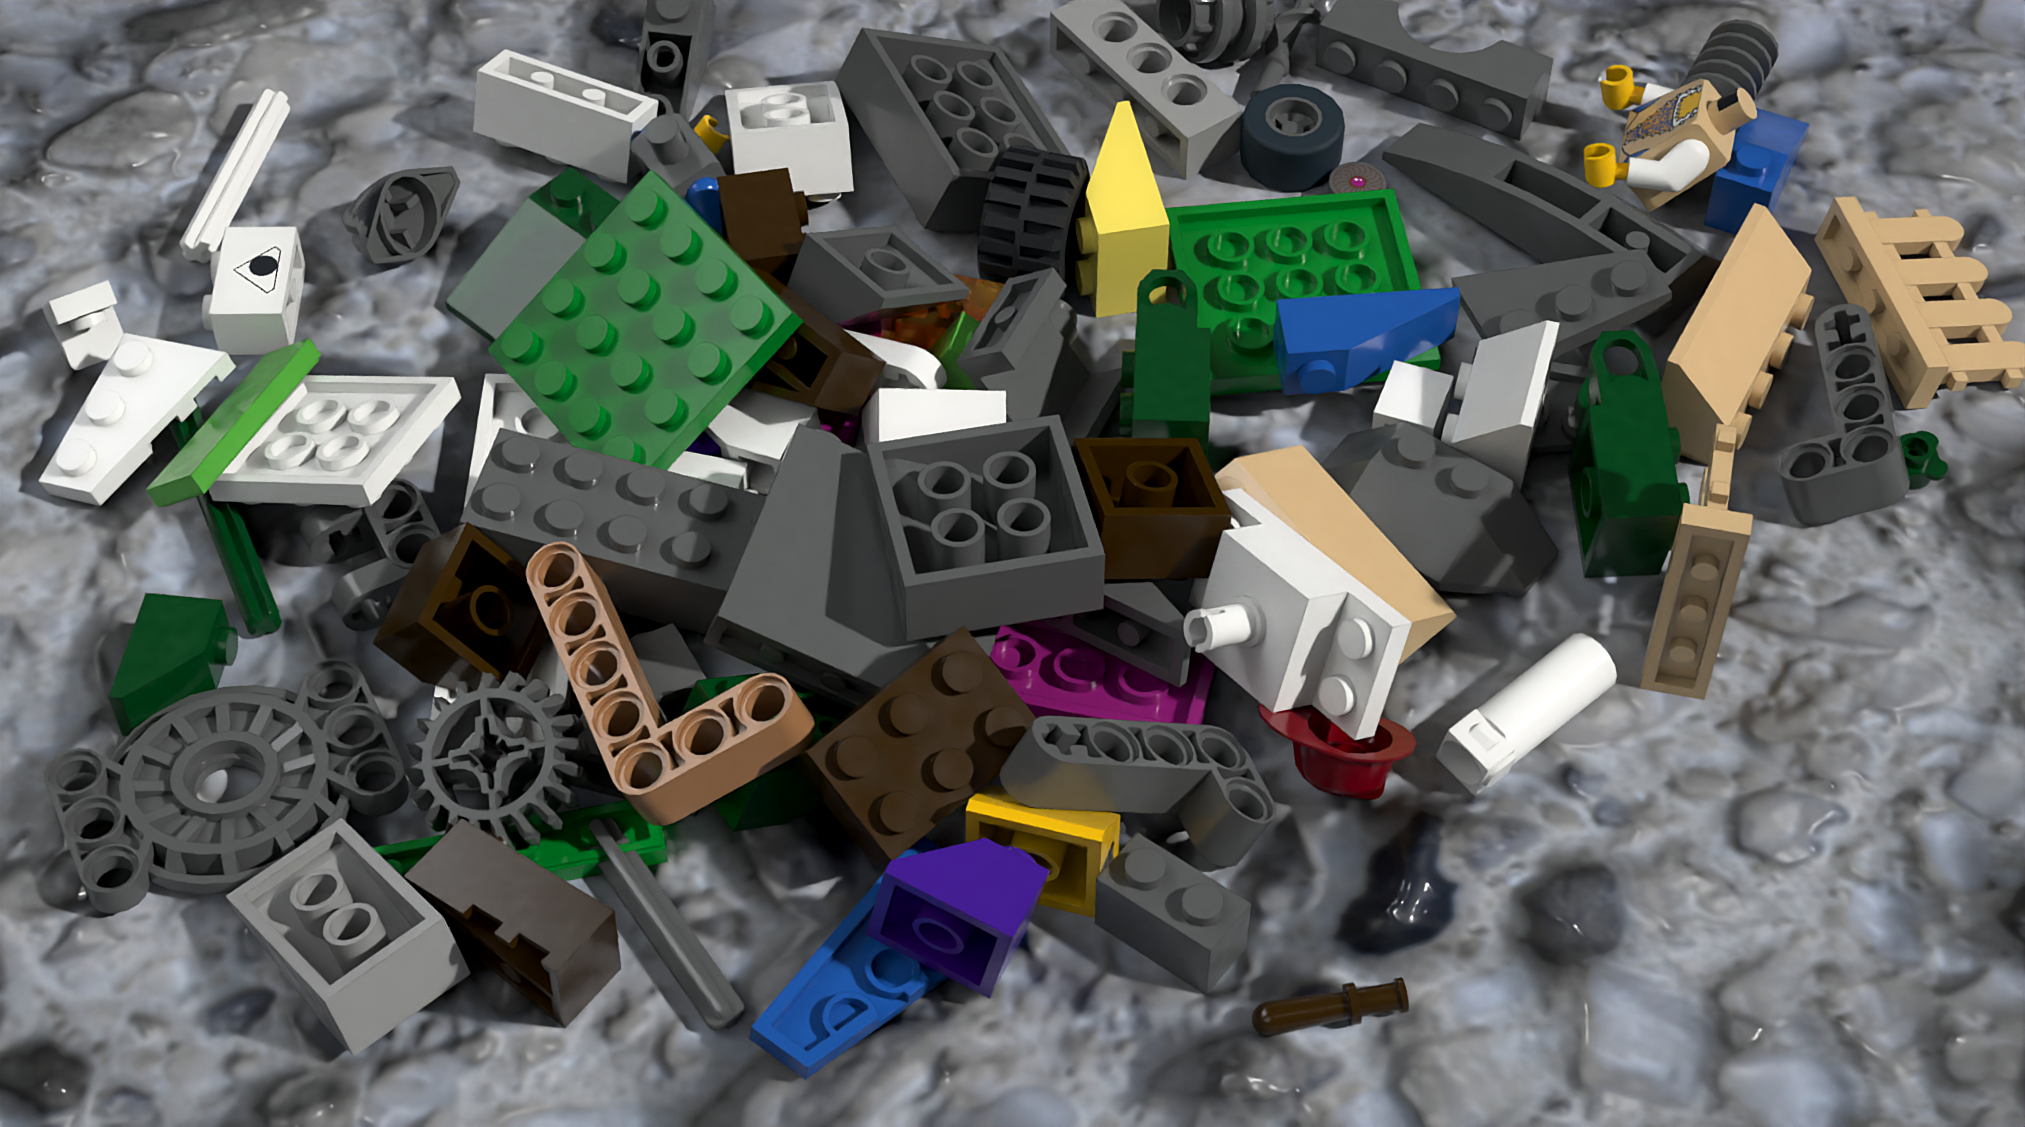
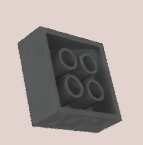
M1059 414L866 444L893 592L906 641L948 635L962 626H965L968 631L1103 609L1105 553Z

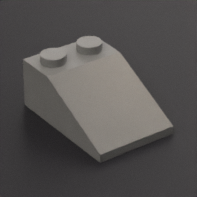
M342 818L226 895L231 907L315 1015L353 1056H356L471 974L444 917Z

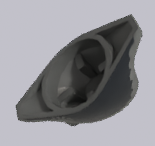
M453 166L407 169L388 174L359 194L345 211L342 222L348 232L354 233L352 242L357 251L364 254L368 263L377 264L417 259L422 257L437 240L461 182Z

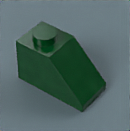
M145 593L108 696L122 736H128L135 727L173 703L190 695L218 688L225 666L233 665L238 650V633L235 627H230L222 600Z

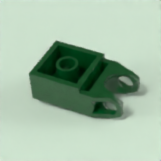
M1152 269L1140 281L1137 288L1134 351L1122 350L1121 388H1133V392H1120L1119 435H1131V438H1197L1207 459L1210 425L1211 328H1197V288L1183 270ZM1170 286L1180 290L1184 294L1185 300L1181 305L1173 303L1153 305L1149 295L1158 287Z
M1634 330L1602 331L1590 353L1588 363L1589 376L1586 377L1575 399L1576 444L1568 465L1584 578L1659 575L1668 552L1672 551L1683 504H1690L1688 486L1685 482L1678 483L1675 467L1680 460V435L1676 426L1669 427L1660 376L1649 346ZM1616 346L1631 350L1638 361L1636 371L1624 376L1609 373L1603 358L1604 351Z

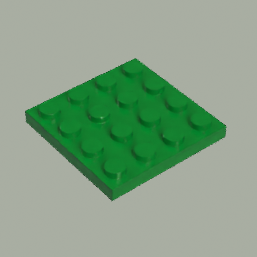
M650 169L487 350L574 447L668 470L804 321L664 178Z
M1394 188L1165 208L1170 223L1168 251L1172 270H1183L1195 283L1198 298L1197 328H1211L1210 396L1282 390L1273 344L1276 303L1278 299L1422 290ZM1177 289L1179 303L1181 305L1184 302L1185 297L1184 294ZM1436 346L1403 363L1439 372L1441 358L1438 347ZM1391 369L1364 382L1387 380Z

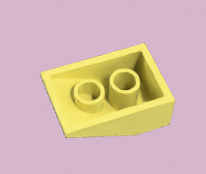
M1129 101L1117 102L1085 192V217L1076 219L1077 242L1081 254H1084V259L1075 261L1076 284L1080 296L1089 295L1096 318L1136 312L1137 288L1140 281L1152 269L1167 270L1170 223ZM1166 286L1158 287L1150 293L1149 299L1153 305L1165 303Z

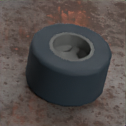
M1279 84L1260 91L1248 101L1242 114L1239 147L1241 164L1251 178L1266 187L1284 192L1306 191L1323 185L1329 180L1330 174L1341 162L1345 132L1342 109L1331 96L1317 88L1301 84Z

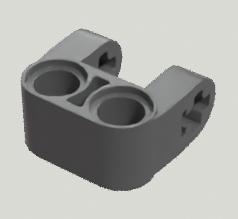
M394 478L382 492L381 497L371 506L351 508L347 505L320 504L309 511L300 524L301 534L311 555L316 561L321 563L334 564L375 548L377 549L381 560L346 574L335 584L332 590V600L342 622L347 628L354 631H367L382 625L423 544L441 536L419 489L412 482L399 478Z

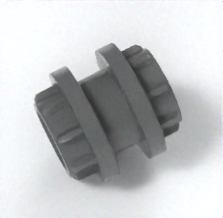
M1156 0L1155 5L1157 31L1164 35L1169 44L1190 63H1208L1213 60L1224 63H1236L1247 60L1267 40L1272 31L1275 18L1273 0Z

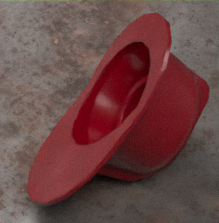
M1260 702L1257 706L1260 718L1269 728L1284 738L1293 741L1295 766L1302 777L1317 790L1332 795L1367 800L1380 798L1394 761L1410 756L1417 745L1414 734L1408 729L1381 717L1374 736L1354 740L1312 704L1272 713Z

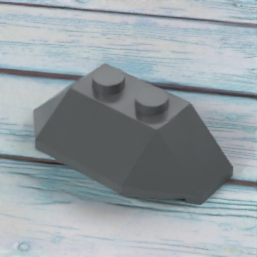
M1408 422L1350 433L1320 464L1429 585L1438 591L1475 594L1505 592L1506 596L1524 597L1557 559L1559 550L1512 479Z

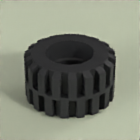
M1011 145L1007 149L992 175L981 217L977 265L983 290L999 294L1010 278L1054 267L1067 285L1059 298L1062 300L1075 277V261L1081 258L1076 236V219L1085 217V192L1090 181L1088 165L1084 158L1019 145Z

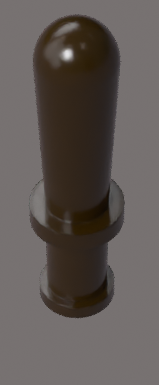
M1399 977L1394 978L1393 982L1356 989L1355 984L1351 982L1343 984L1342 991L1265 1001L1254 1009L1252 1024L1256 1031L1265 1036H1276L1348 1019L1351 1026L1362 1023V1016L1399 1010L1400 1013L1408 1012L1409 1000L1403 978Z

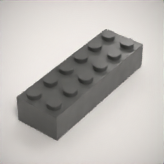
M499 428L460 519L459 526L469 522L526 569L531 557L544 545L553 542L570 543L576 547L605 585L617 612L667 625L674 623L676 627L706 635L723 601L766 496Z

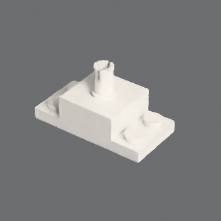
M1241 488L1221 491L1231 511L1232 518L1229 530H1223L1209 578H1196L1194 580L1188 602L1196 609L1187 614L1183 626L1184 636L1188 645L1195 647L1196 652L1205 655L1272 713L1312 704L1354 740L1374 736L1412 622Z

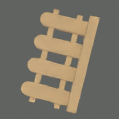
M1856 196L1835 197L1814 241L1848 304L1859 305L1868 312L1885 372L1904 408H1927L1940 384H1946L1950 392L1964 391L1968 382L2001 381L2004 388H2018L2022 380L2025 379V344L2018 341H2003L2000 336L2005 332L2012 319L2010 308L1999 300L1992 298L1979 299L1976 295L1988 276L1987 268L1974 258L1955 257L1952 253L1957 249L1964 236V229L1961 224L1947 216H1931L1928 209L1914 210L1911 217L1878 218L1875 211L1864 212ZM1929 254L1930 258L1901 259L1900 255ZM1952 295L1954 300L1925 301L1923 296ZM1976 337L1979 343L1949 344L1947 339Z
M1716 423L1711 443L1708 467L1704 468L1698 505L1683 504L1642 667L1640 689L1705 700L1751 536L1753 514L1727 510L1737 433L1736 426Z

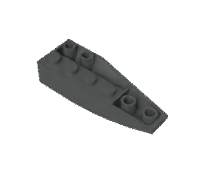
M1419 123L1383 151L1382 160L1543 263L1644 248L1672 291V306L1636 322L1656 336L1704 295L1722 262L1721 259L1639 208L1612 197L1556 167L1514 149L1469 134Z

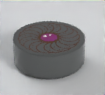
M1348 162L1338 166L1330 174L1328 194L1386 189V177L1378 168L1371 164Z

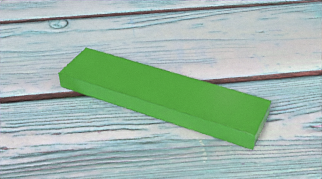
M310 338L264 355L146 489V492L158 508L162 506L167 507L206 493L319 361L321 354Z

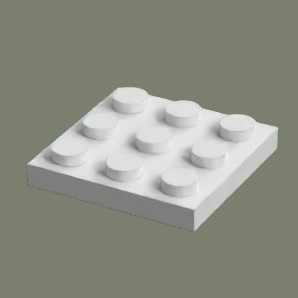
M306 375L208 489L212 500L243 502L248 505L264 502L294 503L297 506L313 504L347 505L351 508L371 506L381 497L386 487L401 469L411 461L416 451L431 433L441 425L442 420L461 399L454 377Z

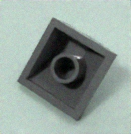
M893 225L806 233L787 285L790 290L838 326L869 323L964 300L970 291L967 285Z

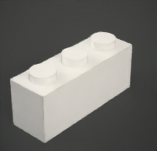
M505 49L477 70L473 132L494 138L497 143L506 147H520L543 155L552 163L572 165L596 173L602 180L627 184L641 171L630 148V144L634 138L640 135L642 129L653 118L657 117L658 100Z

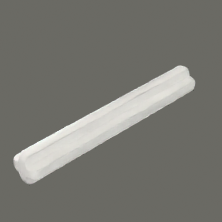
M265 89L261 91L180 241V246L184 250L183 256L187 260H197L204 264L211 260L212 253L217 250L223 238L225 227H229L290 111V106L287 103L288 96L284 92H274L270 89Z

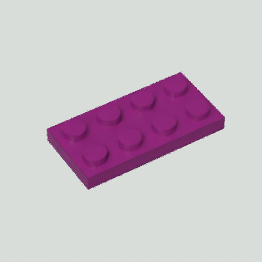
M1040 620L1000 626L989 656L1036 718L1049 715L1202 725L1218 668L1205 655L1196 652L1195 647H1191L1187 682L1179 688Z

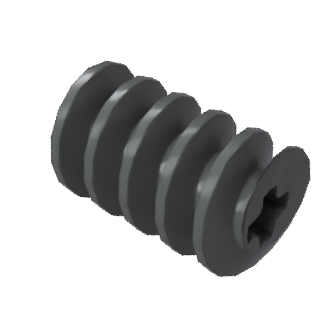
M1734 19L1723 22L1711 32L1680 87L1701 78L1709 80L1721 97L1738 88H1743L1754 101L1779 56L1778 43L1773 34L1766 28L1750 20Z

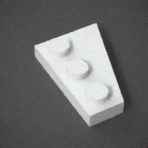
M124 333L39 479L40 484L49 495L101 506L153 453L151 441L174 418L183 422L197 407L193 398L213 378L222 382L234 370L235 364L226 352Z

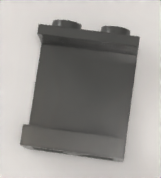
M1053 267L1008 279L956 362L978 390L1006 391V422L1059 414L1071 449L1073 438L1098 437L1108 418L1119 408L1120 392H1124L1126 388H1121V368L1090 374L1048 318L1067 286Z

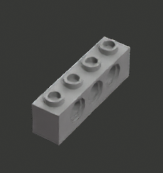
M1073 0L1050 12V54L1113 113L1117 102L1129 101L1142 140L1185 180L1239 152L1242 109L1233 97L1225 95L1208 80L1196 64L1188 62L1169 44L1164 35L1155 32L1139 18L1128 3L1121 0Z

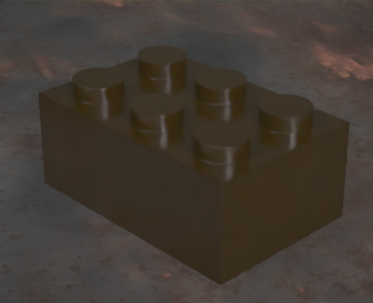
M962 626L944 636L809 744L805 750L793 757L791 761L872 865L876 867L890 863L891 860L898 858L999 775L1001 767L1037 718L967 628Z

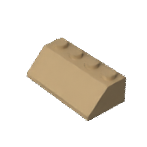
M1754 203L1671 352L1661 384L1669 427L1676 426L1679 431L1680 455L1707 466L1709 464L1711 443L1716 423L1737 427L1735 449H1740L1752 420V416L1747 414L1750 406L1761 409L1773 381V375L1768 374L1771 366L1782 369L1794 340V335L1789 334L1792 327L1798 330L1803 329L1815 298L1805 294L1812 269L1769 210L1757 203Z
M1302 445L1235 458L1214 475L1221 491L1241 488L1412 622L1398 665L1457 617L1450 606Z

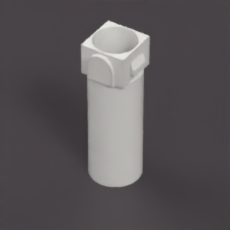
M1582 633L1573 634L1486 703L1473 710L1451 727L1435 757L1476 796L1483 789L1491 787L1510 771L1513 764L1616 683L1617 673L1610 655L1592 637Z

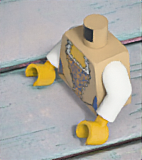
M1625 65L1609 66L1606 69L1607 81L1603 80L1600 82L1604 104L1614 111L1626 109L1634 103L1640 105L1629 112L1618 163H1616L1615 148L1610 144L1595 143L1584 148L1585 178L1590 185L1596 188L1611 186L1617 179L1624 180L1625 186L1630 187L1648 211L1651 212L1721 169L1730 161L1736 129L1757 117L1754 101L1743 88H1738L1721 97L1709 80L1701 78L1678 89H1671L1652 83H1647L1646 88L1634 86L1631 68Z

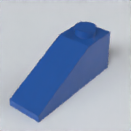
M1756 108V119L1741 126L1735 134L1730 161L1724 167L1717 170L1704 225L1737 235L1754 203L1765 206L1772 214L1808 133L1809 123Z
M1459 287L1278 299L1276 303L1273 344L1283 395L1345 391L1391 369L1394 360L1405 362L1453 339L1461 298Z

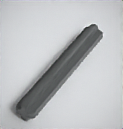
M596 818L587 824L588 828L599 845L590 847L584 844L583 847L585 850L602 848L610 860L598 863L599 870L707 1026L713 1031L724 1028L728 1030L737 1024V1020L745 1013L743 1001L640 855L635 850L623 853L618 847V844L630 842L612 818H606L601 821Z

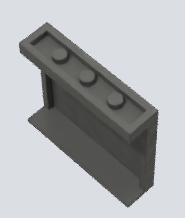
M798 423L782 453L777 473L723 601L709 626L703 643L767 672L776 673L794 684L854 709L946 635L906 641L893 592L867 454L842 443L837 436L828 431L811 429ZM1000 626L969 631L989 657Z

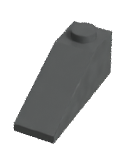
M1104 579L1103 609L1040 619L1042 622L1179 688L1187 682L1191 647L1184 636L1183 626L1185 617L1150 579H1124L1120 581Z

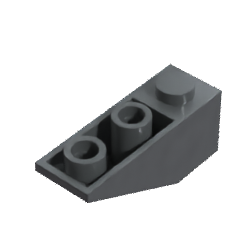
M647 0L632 92L658 100L657 117L679 113L689 124L709 59L717 9L713 0Z

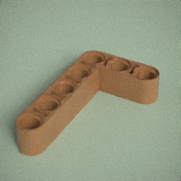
M553 542L544 545L529 560L526 569L527 582L611 779L644 821L657 826H666L677 822L792 759L805 750L812 741L815 732L813 716L788 681L776 673H762L753 676L666 724L605 585L576 547L567 542Z

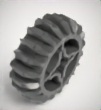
M509 671L500 685L499 680L492 673L482 672L479 688L476 691L467 682L457 681L456 693L458 699L450 703L443 697H434L435 708L440 712L438 717L434 721L429 718H417V727L427 735L425 741L406 744L408 753L415 760L420 761L404 771L407 781L413 786L419 787L410 796L413 805L422 812L428 811L425 816V823L435 832L445 831L446 834L462 818L482 831L484 829L492 830L497 839L499 836L502 837L514 850L518 835H521L531 846H540L538 827L546 823L554 830L562 829L563 822L555 813L561 805L568 808L579 807V798L569 790L570 785L589 782V773L582 766L576 764L591 755L589 745L583 739L577 738L584 731L582 721L575 714H568L570 710L569 702L561 694L550 696V688L539 679L534 678L526 685V681L519 673ZM519 717L538 723L542 729L544 740L531 742L527 737L515 738L514 733L507 727L506 718ZM473 732H475L471 740L465 746L461 747L463 743L466 741V739ZM503 752L507 754V757L500 758ZM496 767V771L492 774L489 769ZM537 777L533 785L521 796L524 786L531 779ZM465 783L469 788L481 787V793L489 800L490 810H475L461 806L455 796L453 785Z

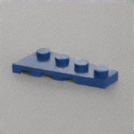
M923 836L897 859L941 848ZM883 875L751 1026L749 1039L804 1080L948 979L945 975L865 935Z

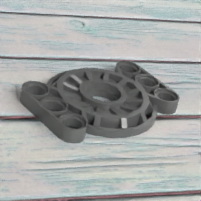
M344 658L325 659L313 665L306 672L298 694L285 689L248 685L221 687L190 695L153 714L135 727L115 750L111 759L91 749L75 748L55 756L48 763L44 772L45 784L87 898L94 908L106 913H119L138 905L146 896L151 882L169 890L200 895L231 893L296 849L298 845L312 834L319 824H322V826L313 836L340 818L346 822L351 809L367 816L378 817L390 814L398 810L407 801L410 792L404 772L403 760L362 671L354 662ZM344 682L352 685L351 690L340 698L325 699L318 696L319 692L331 683ZM364 727L373 731L368 740L360 744L348 745L338 741L340 736L351 728ZM229 767L248 768L256 772L261 778L260 783L246 796L231 802L210 803L197 798L200 785L209 775L220 769ZM84 772L96 776L94 781L82 790L66 791L61 788L63 782L74 774ZM385 773L394 777L391 785L381 791L370 792L359 787L365 778L373 774ZM332 799L337 801L336 806L331 802ZM109 820L114 823L112 829L100 838L84 839L78 836L82 828L93 821ZM158 863L165 864V867H159ZM125 868L133 872L128 881L119 887L102 888L96 885L98 879L112 869ZM188 872V873H194V874H200V875H210V876H196V875H190V874H186V873Z

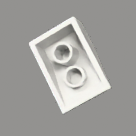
M834 81L725 90L734 174L788 167L793 191L804 190L807 200L813 202L833 201L841 197V192L854 191L849 125L839 88Z

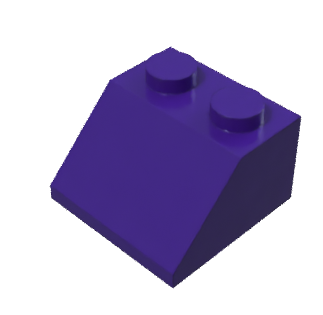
M987 838L891 860L884 871L865 935L990 999L1026 933L1050 870L1038 865L1025 851L1013 846H1001Z

